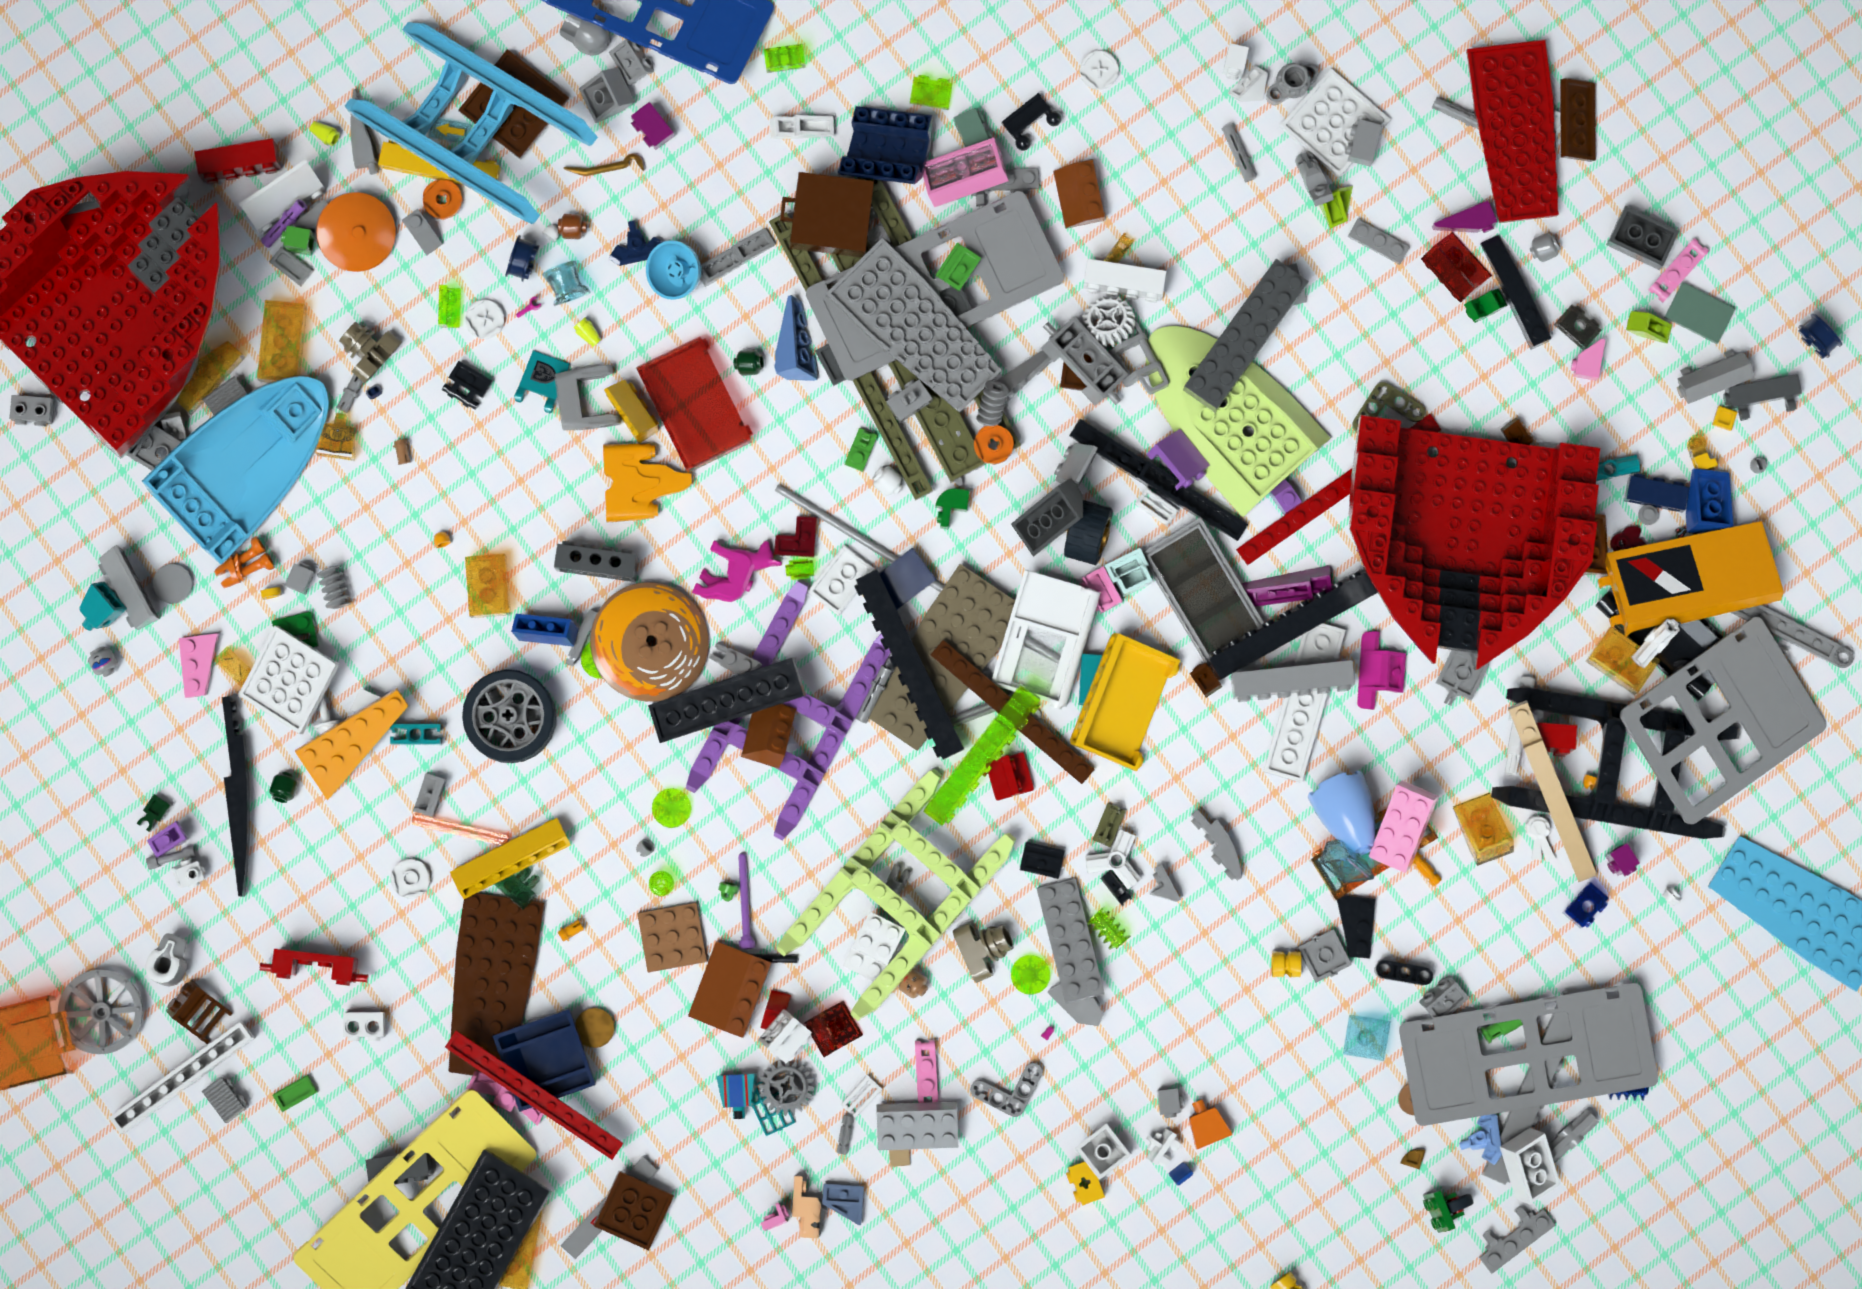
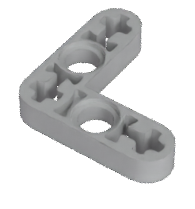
M1036 1063L1028 1064L1012 1095L983 1081L974 1082L971 1085L970 1092L976 1099L1012 1117H1018L1024 1112L1042 1076V1069ZM1035 1066L1039 1075L1033 1076L1031 1081H1035L1032 1086L1029 1082L1022 1081L1024 1076L1028 1079L1030 1075L1028 1069H1032ZM982 1084L983 1090L987 1092L988 1088L993 1089L989 1094L988 1101L983 1099L986 1095L980 1093L978 1096L975 1094L974 1086ZM1022 1084H1026L1030 1088V1093L1026 1096H1022L1018 1092V1088ZM995 1093H1000L1003 1096V1102L999 1105H995L991 1101V1097ZM1006 1097L1011 1099L1009 1103L1013 1105L1016 1102L1019 1103L1020 1112L1016 1111L1013 1114L1010 1107L1006 1106V1110L1001 1108L1006 1102Z

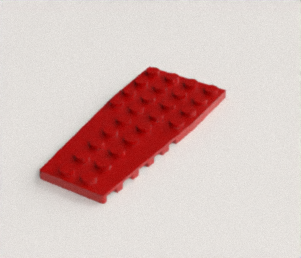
M1545 40L1467 49L1466 54L1473 107L1499 223L1557 217L1559 211L1556 181L1554 107Z

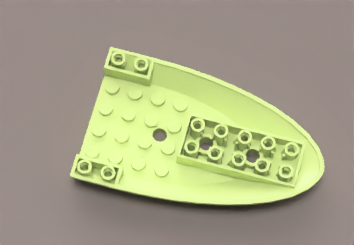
M1167 326L1159 328L1151 334L1148 345L1156 360L1160 361L1162 370L1169 383L1167 388L1154 393L1156 400L1173 432L1181 429L1210 464L1205 470V476L1234 509L1244 517L1331 438L1280 384L1253 362L1226 397L1227 405L1222 408L1219 407L1216 413H1214L1183 391V388L1191 377L1189 371L1198 368L1218 339L1187 327ZM1146 358V366H1147V365H1149L1150 363H1149L1148 359ZM1158 371L1148 375L1152 387L1163 383ZM1244 427H1252L1254 434L1251 437H1246L1242 432Z

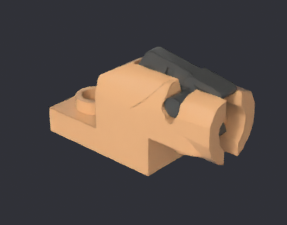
M794 1176L792 1217H800V1220H798L800 1237L819 1238L826 1211L821 1207L818 1197H802V1193H806L807 1181H803V1176Z

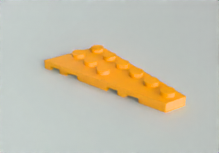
M398 688L295 750V753L327 801L408 707V703Z

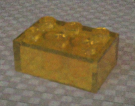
M505 553L465 557L468 606L471 619L511 615L507 556Z

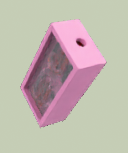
M994 137L926 161L923 173L927 194L934 207L1009 181L1000 148Z

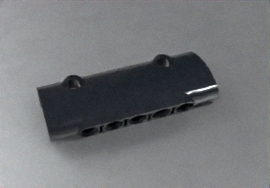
M1611 588L1595 605L1609 619L1620 615ZM1705 619L1682 624L1678 622L1680 631L1660 653H1657L1651 662L1669 677L1724 637ZM1622 624L1615 625L1614 627L1624 635V626ZM1655 626L1634 631L1626 638L1636 648H1639L1644 643L1645 637ZM1694 665L1687 671L1690 675H1692L1693 673L1698 671V669ZM1706 670L1686 685V689L1694 699L1699 701L1715 681L1709 671Z

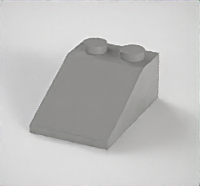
M1074 443L1073 447L1068 446L1063 456L1066 458L1064 464L1059 463L1054 472L1057 475L1055 481L1062 484L1072 478L1077 487H1079L1095 458L1097 447Z

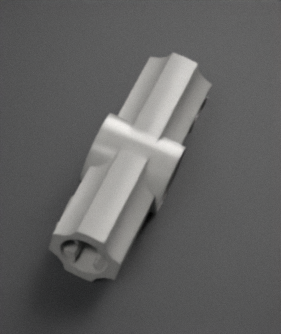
M1588 1109L1572 1123L1566 1125L1557 1134L1558 1136L1548 1144L1554 1163L1568 1150L1576 1147L1584 1139V1136L1599 1123Z

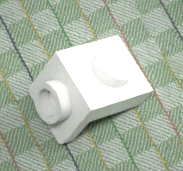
M180 412L166 414L161 418L164 432L181 442L186 438V429Z

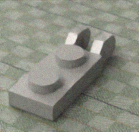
M718 643L715 645L717 650L726 653L723 660L715 654H710L709 656L711 660L738 675L759 669L762 665L760 662Z

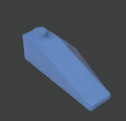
M792 295L788 296L775 353L774 368L776 374L786 380L815 381L818 380L815 355L811 356L809 348L812 341L805 331L807 321L802 301Z

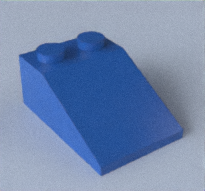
M1692 469L1686 507L1687 532L1701 534L1734 527L1730 475L1728 472Z

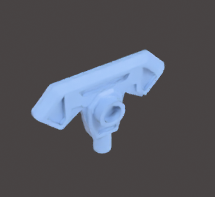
M1490 1114L1481 1116L1477 1121V1124L1483 1130L1470 1135L1468 1140L1460 1142L1459 1145L1461 1150L1467 1148L1472 1150L1485 1149L1482 1158L1495 1165L1502 1156L1500 1149L1502 1145L1498 1116Z

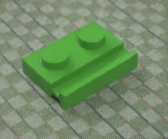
M957 242L935 276L960 292L980 262L981 257Z

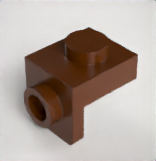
M1514 418L1500 429L1508 442L1526 445L1534 442L1533 437L1528 435L1518 418Z
M1207 663L1197 665L1190 673L1206 698L1222 688L1221 683Z

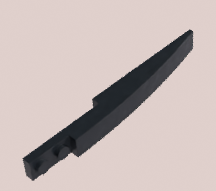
M1082 419L1077 421L1069 434L1071 438L1081 444L1096 446V454L1100 455L1102 459L1194 516L1201 517L1204 522L1234 540L1238 541L1248 526L1246 522L1191 487L1186 489L1182 487L1176 490L1175 486L1179 483L1178 479L1150 461L1141 458Z
M227 696L222 697L231 776L224 777L238 897H245L250 841L248 758L245 736L237 735V732H240L239 721L235 720L234 715L237 712L236 700L233 701L232 697Z

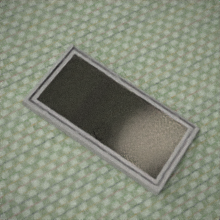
M1201 517L1150 548L1142 550L1149 565L1150 573L1204 663H1207L1208 666L1210 664L1207 658L1211 657L1209 653L1218 648L1224 650L1228 647L1227 643L1236 638L1239 641L1245 638L1244 634L1254 628L1256 631L1263 628L1262 624L1264 621Z

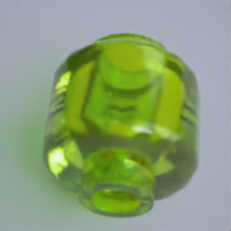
M657 871L650 876L649 888L654 895L665 897L673 892L675 881L668 872Z

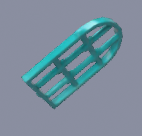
M756 1086V1094L759 1099L751 1107L754 1109L766 1136L781 1131L783 1128L795 1123L789 1110L788 1113L792 1122L786 1125L782 1116L783 1110H781L778 1115L783 1127L776 1129L772 1121V1116L776 1115V1108L775 1112L769 1114L766 1106L763 1104L766 1097L763 1099L760 1097ZM779 1092L772 1094L774 1099L775 1096L779 1095ZM760 1103L765 1111V1117L762 1118L759 1117L755 1105ZM766 1119L769 1120L773 1129L768 1134L762 1124V1121Z

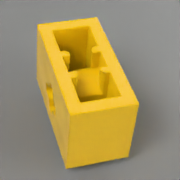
M1085 1161L1068 1167L1069 1172H1066V1176L1070 1184L1074 1183L1076 1191H1073L1077 1203L1081 1202L1083 1206L1105 1198L1099 1179ZM1083 1177L1085 1180H1090V1183L1087 1184V1189L1079 1186Z

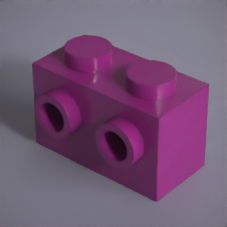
M650 102L631 115L632 127L637 133L639 131L642 132L645 136L642 139L649 148L653 147L657 150L674 137L673 131Z
M1627 843L1605 855L1609 862L1607 864L1612 874L1616 873L1617 876L1622 874L1624 877L1630 875L1637 870L1636 866L1640 864Z

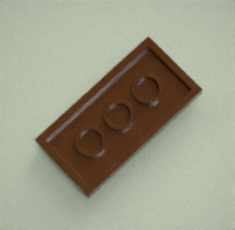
M1568 78L1560 79L1561 158L1588 162L1596 161L1595 83Z

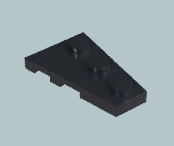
M1335 895L1349 957L1370 959L1375 899Z

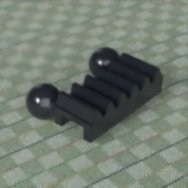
M1037 93L1003 120L1001 124L1016 140V147L1021 151H1025L1031 146L1030 138L1026 135H1021L1025 129L1042 118L1044 114L1050 126H1058L1062 121V116L1059 112L1052 111L1051 107Z

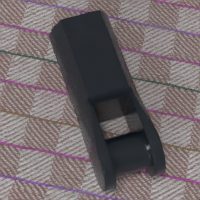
M1111 870L1100 878L1121 906H1124L1123 903L1128 899H1132ZM1121 888L1124 893L1118 897L1115 892Z

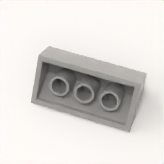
M117 545L112 547L99 558L101 564L98 566L103 575L107 574L110 580L107 582L110 589L117 593L121 602L126 606L128 614L126 620L131 628L135 627V629L140 630L159 620V617L123 549Z

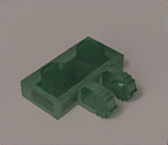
M525 868L516 876L511 875L494 885L524 910L537 897L531 889L536 886L540 877L534 874L523 883L531 874V869Z

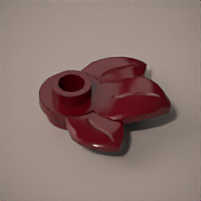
M1637 526L1626 527L1622 533L1615 534L1610 541L1613 551L1647 544L1639 538L1641 528ZM1619 540L1623 542L1622 547L1619 545Z

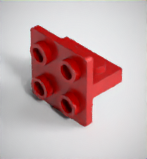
M1023 752L1011 756L1006 755L1000 759L986 762L987 772L996 801L1034 790Z

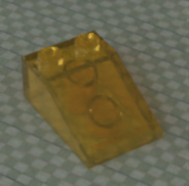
M1490 793L1453 806L1466 844L1477 866L1514 852V840Z

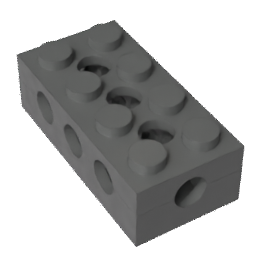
M562 541V544H557L554 568L557 572L635 582L639 559L637 554L633 553V550L622 549L621 552H616L612 547L602 546L601 550L595 549L594 545L582 544V547L574 545V542ZM575 555L582 556L578 562L572 561ZM600 557L601 562L599 564H592L594 558ZM615 560L621 561L618 567H612V563Z

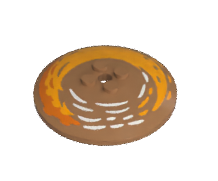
M653 582L627 586L609 597L596 614L590 634L591 655L601 677L611 688L623 696L644 702L662 701L674 697L690 687L698 678L705 665L709 647L707 627L695 604L675 588ZM648 636L656 638L655 646L651 647L646 643Z

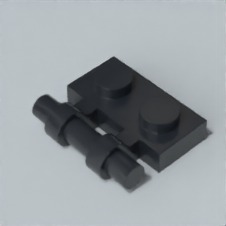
M458 361L448 377L454 381V384L451 387L445 383L442 391L446 392L450 398H456L461 401L465 407H471L476 410L479 403L473 400L474 397L477 395L483 399L493 381ZM460 386L470 391L467 396L458 391Z

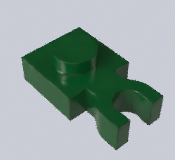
M154 794L143 809L147 814L140 818L137 824L141 826L144 821H148L149 826L146 830L151 832L154 827V821L161 822L171 805Z

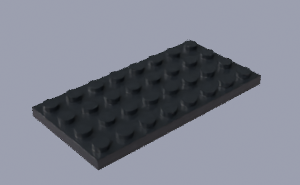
M484 1149L405 1289H497L552 1191L487 1149Z

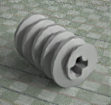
M990 380L985 383L986 388L983 390L984 395H982V401L980 402L981 408L978 409L976 420L986 426H996L1002 421L1009 390L1004 384Z
M340 565L323 569L317 574L318 578H323L319 582L320 585L325 586L321 589L322 593H328L323 597L325 601H330L325 605L326 608L338 609L351 605V603L344 601L349 595L342 594L347 590V587L340 586L345 582V580L338 579L343 574V572H336V569L341 567Z

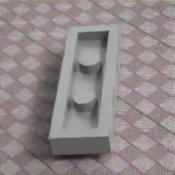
M1357 219L1348 235V238L1398 265L1401 264L1409 249V246L1359 219Z

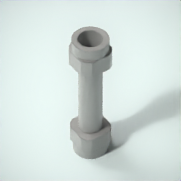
M184 847L182 851L157 858L156 856L146 858L148 869H156L161 864L183 858L192 859L196 857L194 847Z

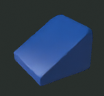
M1184 1162L1169 1172V1176L1177 1186L1193 1175L1191 1169Z

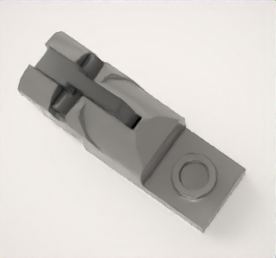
M1310 151L1296 156V166L1315 207L1334 200L1315 156Z

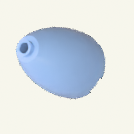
M1356 771L1353 775H1347L1344 772L1318 784V790L1309 792L1308 799L1326 829L1346 848L1354 853L1364 855L1371 851L1375 838L1376 823L1373 800L1366 779L1361 771Z

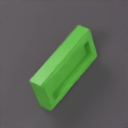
M306 1075L273 1094V1097L281 1112H284L318 1092L309 1075Z

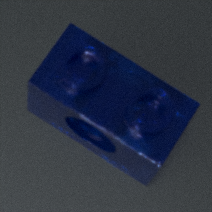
M1589 882L1562 913L1580 929L1584 926L1588 928L1594 922L1595 918L1593 916L1596 912L1601 913L1607 907L1608 903L1606 901L1609 897L1593 883ZM1585 901L1590 902L1592 905L1590 912H1585L1582 908V904Z

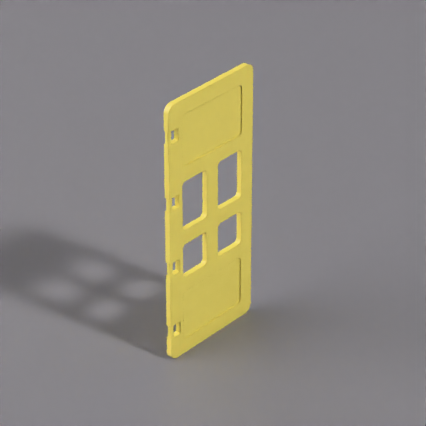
M467 1089L446 1111H443L404 1151L398 1154L354 1198L328 1220L309 1241H306L294 1253L293 1260L322 1289H399L414 1274L440 1228L423 1213L424 1208L453 1181H457L463 1187L484 1149H487L521 1172L536 1158V1151L476 1090ZM458 1106L461 1111L452 1118L449 1114ZM413 1150L415 1154L406 1161L404 1157ZM424 1153H429L443 1167V1171L413 1199H408L394 1185V1181ZM364 1194H367L369 1198L360 1205L357 1201ZM384 1195L399 1212L380 1231L376 1232L360 1217V1213L378 1196ZM413 1223L428 1240L410 1258L405 1260L389 1246V1242L405 1226ZM320 1237L323 1241L316 1248L311 1246Z

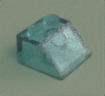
M1342 840L1328 841L1319 862L1343 883L1374 879L1375 876L1367 861L1359 853H1354Z
M1349 1015L1342 1055L1384 1061L1391 1021Z

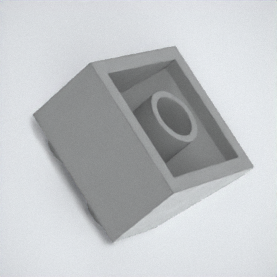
M618 67L601 71L579 88L595 123L608 119L635 103Z

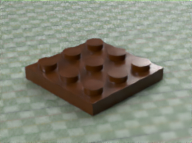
M618 1171L593 1226L649 1251L674 1195L622 1171Z

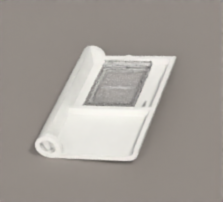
M1024 570L991 681L998 687L1048 701L1053 708L1062 710V707H1067L1101 592Z

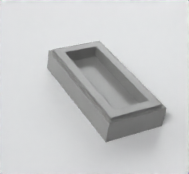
M282 246L269 261L300 287L313 272V270Z

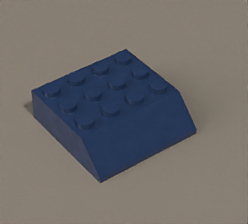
M570 1008L493 1035L499 1056L503 1062L557 1098L596 1085L595 1077ZM513 1094L519 1112L532 1108L531 1105Z

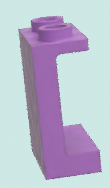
M1181 429L1155 444L1147 453L1151 460L1159 456L1177 477L1179 483L1175 486L1176 490L1182 487L1188 488L1194 483V479L1199 481L1206 475L1205 470L1210 466Z

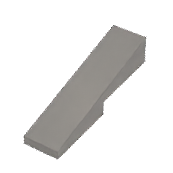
M766 228L736 243L727 251L701 264L700 280L707 287L776 244Z

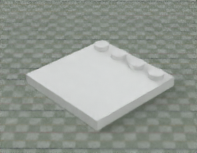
M1331 68L1282 122L1279 128L1307 152L1310 151L1337 178H1340L1353 163L1348 161L1349 155L1346 154L1348 143H1352L1353 136H1350L1352 125H1356L1358 120L1361 119L1381 124L1382 130L1391 119Z
M274 625L238 695L298 734H304L340 664L281 627Z

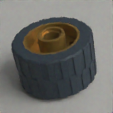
M1083 500V518L1067 530L1064 556L1097 565L1109 538L1113 509Z

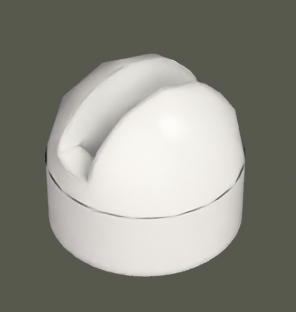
M555 225L547 226L542 232L552 242H555L560 235Z

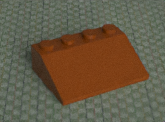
M716 941L688 1017L744 1038L772 962Z

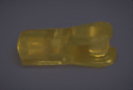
M1123 233L1103 261L1119 263L1133 244L1134 239H1129L1126 233ZM1121 242L1126 245L1124 250L1118 246Z

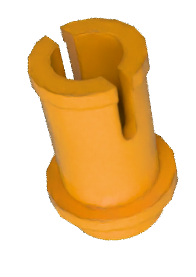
M577 919L564 928L560 927L558 934L563 942L566 940L570 941L569 938L584 931V928Z

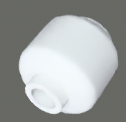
M889 466L885 468L880 467L872 478L874 480V487L885 496H889L892 493L897 494L902 488V484H900L902 476Z

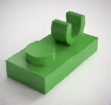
M859 428L844 465L863 472L878 435Z

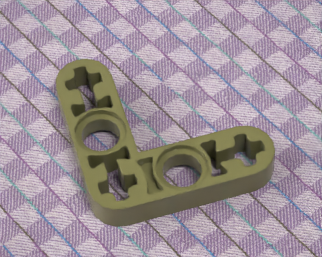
M1380 382L1375 386L1356 415L1352 428L1357 433L1358 423L1356 421L1359 420L1362 412L1366 416L1377 417L1384 405H1387L1412 422L1422 420L1425 416V409L1421 404L1390 384ZM1385 387L1387 388L1385 392L1388 394H1383L1380 398V401H1383L1382 404L1378 400L1371 398L1372 396L1375 398L1380 392L1377 390L1378 388L1382 389ZM1396 397L1404 399L1405 404L1403 407L1398 408L1394 405ZM1410 402L1412 404L1410 408L1416 410V408L1420 409L1419 414L1421 416L1414 418L1412 411L1408 409L1407 413H1405L1403 410L1406 409ZM1375 403L1377 405V412L1369 413L1366 409L1367 404Z

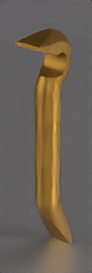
M629 154L620 162L591 168L564 167V170L581 176H591L627 168L630 160H635L642 171H644L639 155Z

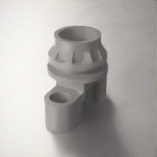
M1290 63L1283 66L1277 74L1276 83L1267 90V102L1275 106L1289 98L1303 96L1308 91L1310 85L1316 81L1318 76L1317 68L1312 64L1303 66L1299 63ZM1308 70L1313 72V78H1310ZM1278 91L1281 97L1273 99L1270 96V92Z

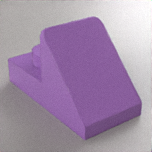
M175 821L148 839L147 842L157 858L174 847L184 844L187 836L179 822Z

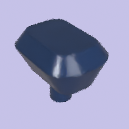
M377 384L366 390V395L369 399H375L382 394V389Z

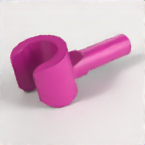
M532 297L529 305L515 314L517 318L528 311L539 310L541 303L538 306L532 304L538 297Z

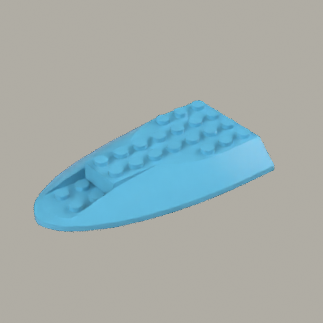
M294 376L265 384L249 392L199 426L142 480L149 493L194 541L219 564H222L263 523L305 468L319 442L327 418L329 400L324 384L308 376Z

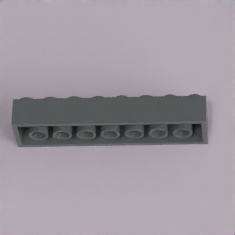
M1275 259L1185 384L1183 391L1216 413L1306 288L1309 281L1278 259Z

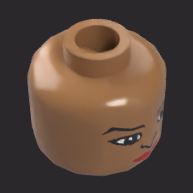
M912 969L899 984V990L912 999L919 995L922 997L928 990V986H926L927 977L916 969Z

